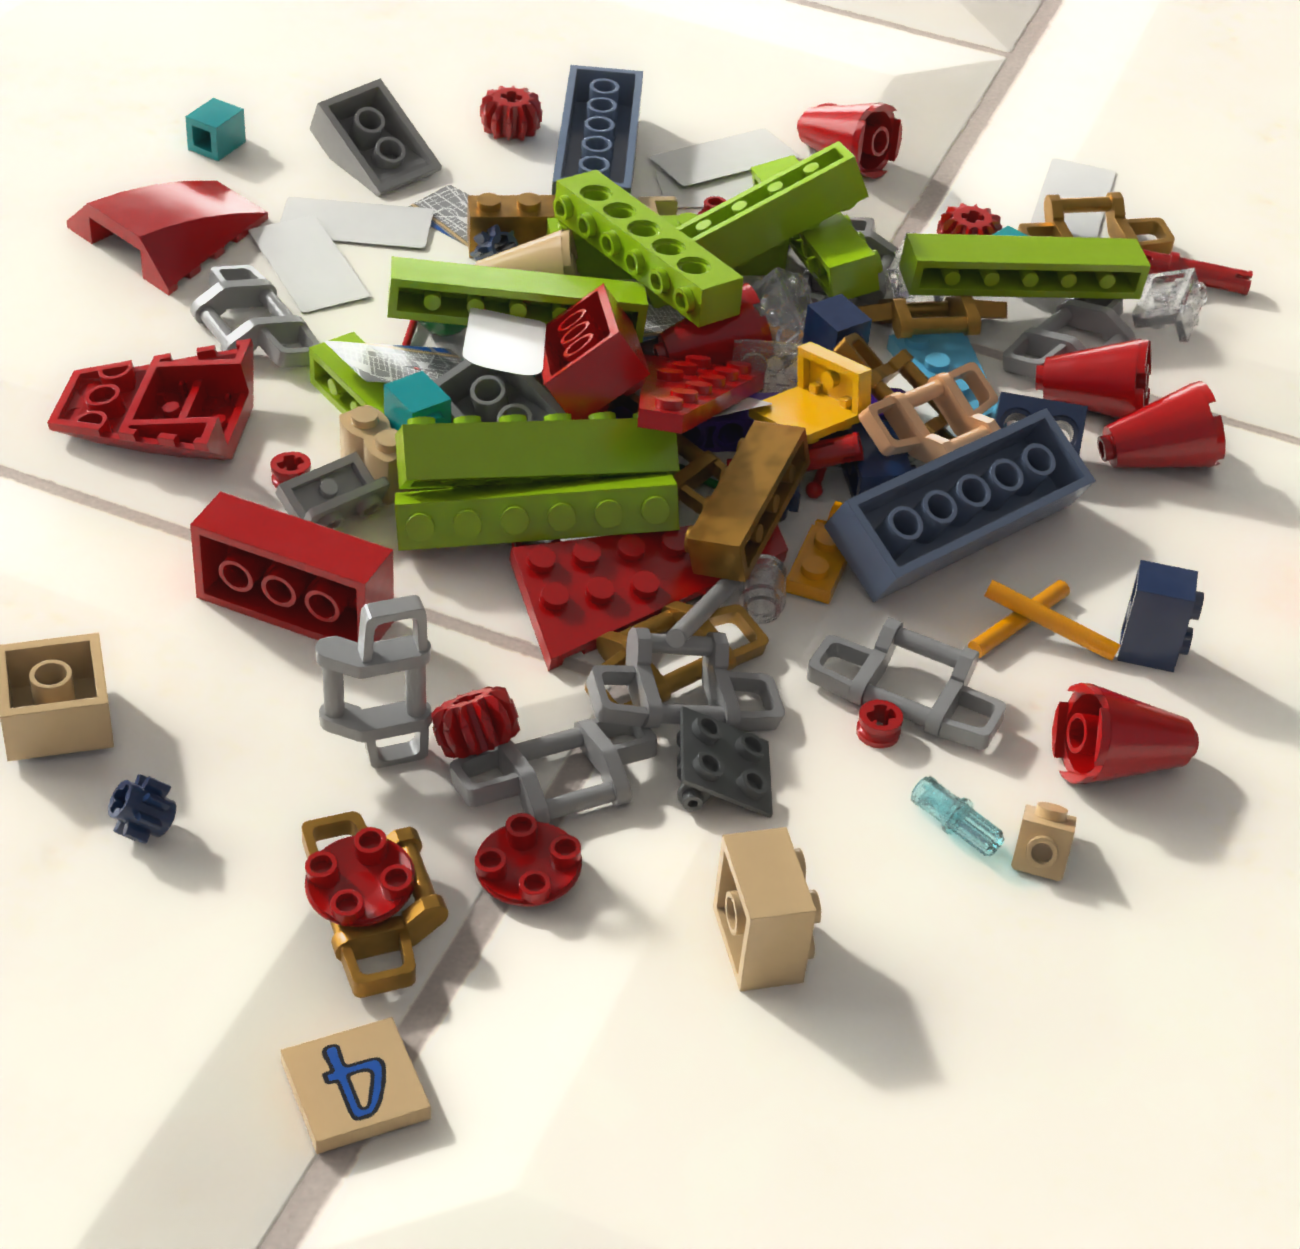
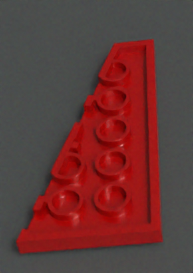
M644 354L650 375L645 378L646 382L640 390L637 427L683 434L764 388L765 371L752 370V364L744 361H727L726 366L711 364V358L702 355H687L685 360Z
M778 524L748 578L785 561L789 549ZM691 525L679 527L680 530L609 535L512 547L509 560L548 671L561 666L563 660L580 651L585 655L597 649L596 639L609 631L619 633L660 614L664 606L674 601L685 603L698 596L703 597L721 579L693 574L690 555L686 553L684 548L685 535Z

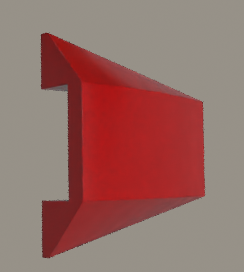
M217 180L179 181L122 191L89 202L71 216L66 223L68 229L91 244L116 234L140 250L143 279L167 295H171L178 289L177 282L183 277L191 279L201 271V263L208 258L214 260L225 253L224 246L230 241L238 243L250 234L249 229L259 227L268 220V212Z
M252 338L236 341V349L217 352L215 345L197 348V356L173 360L171 353L153 356L150 364L137 367L133 366L132 360L74 370L47 422L49 430L100 444L146 453L185 458L232 460L253 409L254 345Z

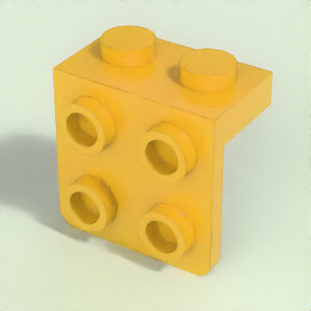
M813 342L798 346L797 387L762 400L772 404L749 409V417L756 421L806 427L808 444L816 443L822 437L837 431L848 430L852 425L860 422L859 414L871 404L872 369Z

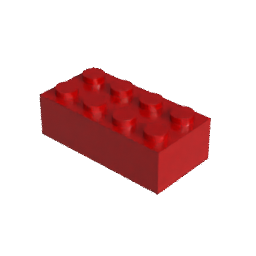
M604 283L546 324L542 370L544 385L565 413L571 414L572 420L589 419L588 416L590 414L606 412L610 402L622 394L629 396L638 391L645 384V378L650 375L634 325Z
M222 491L217 494L190 524L196 598L315 640L339 636L358 642L362 607L368 603L394 599L393 549ZM394 621L377 626L374 633V642L381 640Z

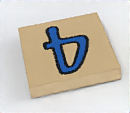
M392 1017L281 1050V1063L316 1154L431 1119L430 1103Z

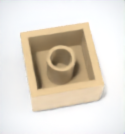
M99 633L0 645V720L7 761L114 747Z
M787 827L722 835L713 910L739 991L804 983L808 959H813L815 955L812 933L814 924L821 921V903L815 889L809 890L805 880L806 863L804 854L800 848L794 849Z

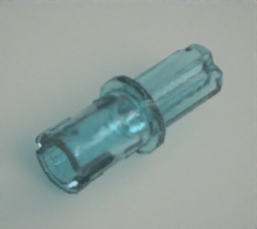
M933 776L922 778L914 787L911 793V802L939 821L942 830L946 834H957L984 856H992L1002 847L1005 840L1002 830L974 810V803L969 798L960 799L940 784Z

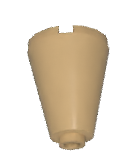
M561 229L481 259L475 263V265L580 276L576 259H578L577 249L571 229Z

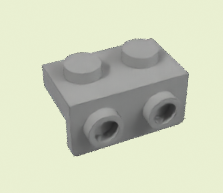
M354 452L279 484L275 494L288 514L335 530L343 524L344 520L358 514L359 517L363 518L376 512L383 505L382 500L390 483L386 477L374 480L358 453Z

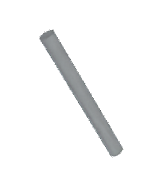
M721 578L667 632L666 641L668 645L673 648L682 647L735 592L740 585V581Z

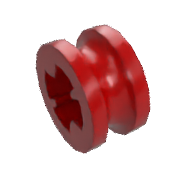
M294 451L280 453L273 457L270 462L271 472L273 473L271 476L272 484L277 488L279 484L311 470L310 458L301 452Z
M876 699L866 702L859 710V721L856 726V734L859 740L873 748L883 749L895 745L900 738L903 713L898 706L886 700Z

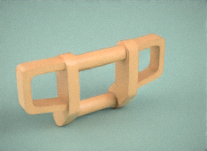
M969 362L947 373L941 372L930 377L927 384L906 393L894 392L887 395L883 400L870 404L858 416L881 454L891 456L908 452L911 457L925 463L1001 429L995 419L982 415L998 402V396L975 362ZM963 379L968 384L979 402L978 408L973 410L956 384V380ZM933 400L958 437L949 440L934 433L931 434L914 408ZM878 414H884L900 440H896L891 436Z

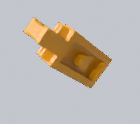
M835 501L827 521L843 504L842 502ZM816 519L815 524L811 525L786 578L784 592L829 604L846 568L847 561L825 529L824 525L827 521Z

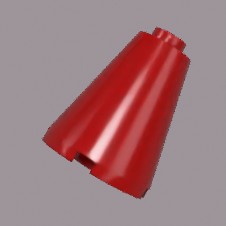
M885 103L810 107L800 116L797 123L799 138L804 144L817 151H821L840 141L855 156L861 175L873 179L881 177L887 172L883 168L888 161H895L902 141V123L900 119L895 118L893 111L897 110L894 106Z
M744 283L740 315L702 327H697L685 317L658 334V343L653 344V352L655 356L685 360L687 355H702L710 357L711 364L726 366L727 361H744L751 363L753 367L772 363L773 361L770 358L774 357V347L766 315L760 316L758 310L753 307L754 304L760 303V300L753 287L748 283Z
M1136 339L1046 357L1044 365H1037L1035 388L1036 390L1043 391L1044 399L1088 406V411L1120 419L1149 404L1150 388L1148 387L1152 366L1151 341Z
M1202 381L1190 383L1104 426L1103 436L1097 438L1101 459L1104 462L1109 461L1113 468H1179L1219 465L1220 462L1218 460L1225 457L1226 440L1221 415L1213 417L1209 407V403L1216 402L1214 394L1208 385Z
M1091 683L1071 685L1067 691L1074 693L1068 702H1059L1055 711L1052 726L1054 758H1062L1067 771L1059 772L1062 778L1073 784H1088L1183 767L1190 762L1198 750V733L1188 718Z

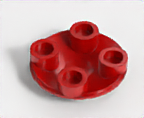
M517 813L510 816L504 827L494 831L482 842L475 855V873L483 889L497 900L516 906H538L562 897L575 885L582 869L581 844L579 840L559 827L536 821L532 815L527 813Z
M375 827L363 828L355 836L335 841L323 850L311 854L305 862V892L310 905L324 919L342 926H368L390 918L404 907L415 887V868L410 856L401 846L387 839L386 834L381 829Z

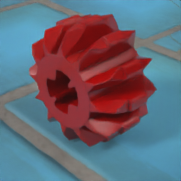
M501 85L498 87V90H487L486 96L482 97V104L480 105L481 124L484 127V132L493 134L495 139L506 138L508 142L511 139L523 141L525 136L533 137L536 134V130L540 129V122H542L543 116L541 102L539 101L538 94L529 92L528 88L519 89L515 88L514 85L506 88Z
M961 203L959 207H948L946 213L941 214L936 233L993 235L1001 230L1003 225H1001V217L997 214H992L990 208L982 209L977 204L967 206Z
M487 686L479 690L473 689L463 695H457L456 698L443 702L441 706L435 708L432 712L434 736L438 746H441L445 757L449 758L458 757L464 759L470 755H479L482 752L494 750L495 747L508 743L520 731L519 715L514 701L510 698L506 688L500 686Z

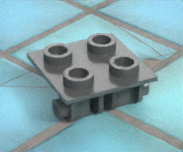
M682 706L680 708V731L676 736L677 745L680 747V753L677 756V777L681 781V786L677 791L678 801L683 804L686 810L697 811L703 807V804L711 795H714L771 818L773 808L769 741L753 733L745 732L718 721L712 716L701 714Z

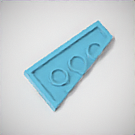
M963 333L912 335V338H896L895 334L889 335L887 350L894 357L901 350L906 349L914 357L912 362L928 379L941 372H950L969 362H975L986 377L968 337L964 336ZM963 379L956 380V384L973 410L978 408L979 402L968 384ZM997 403L982 415L995 419Z

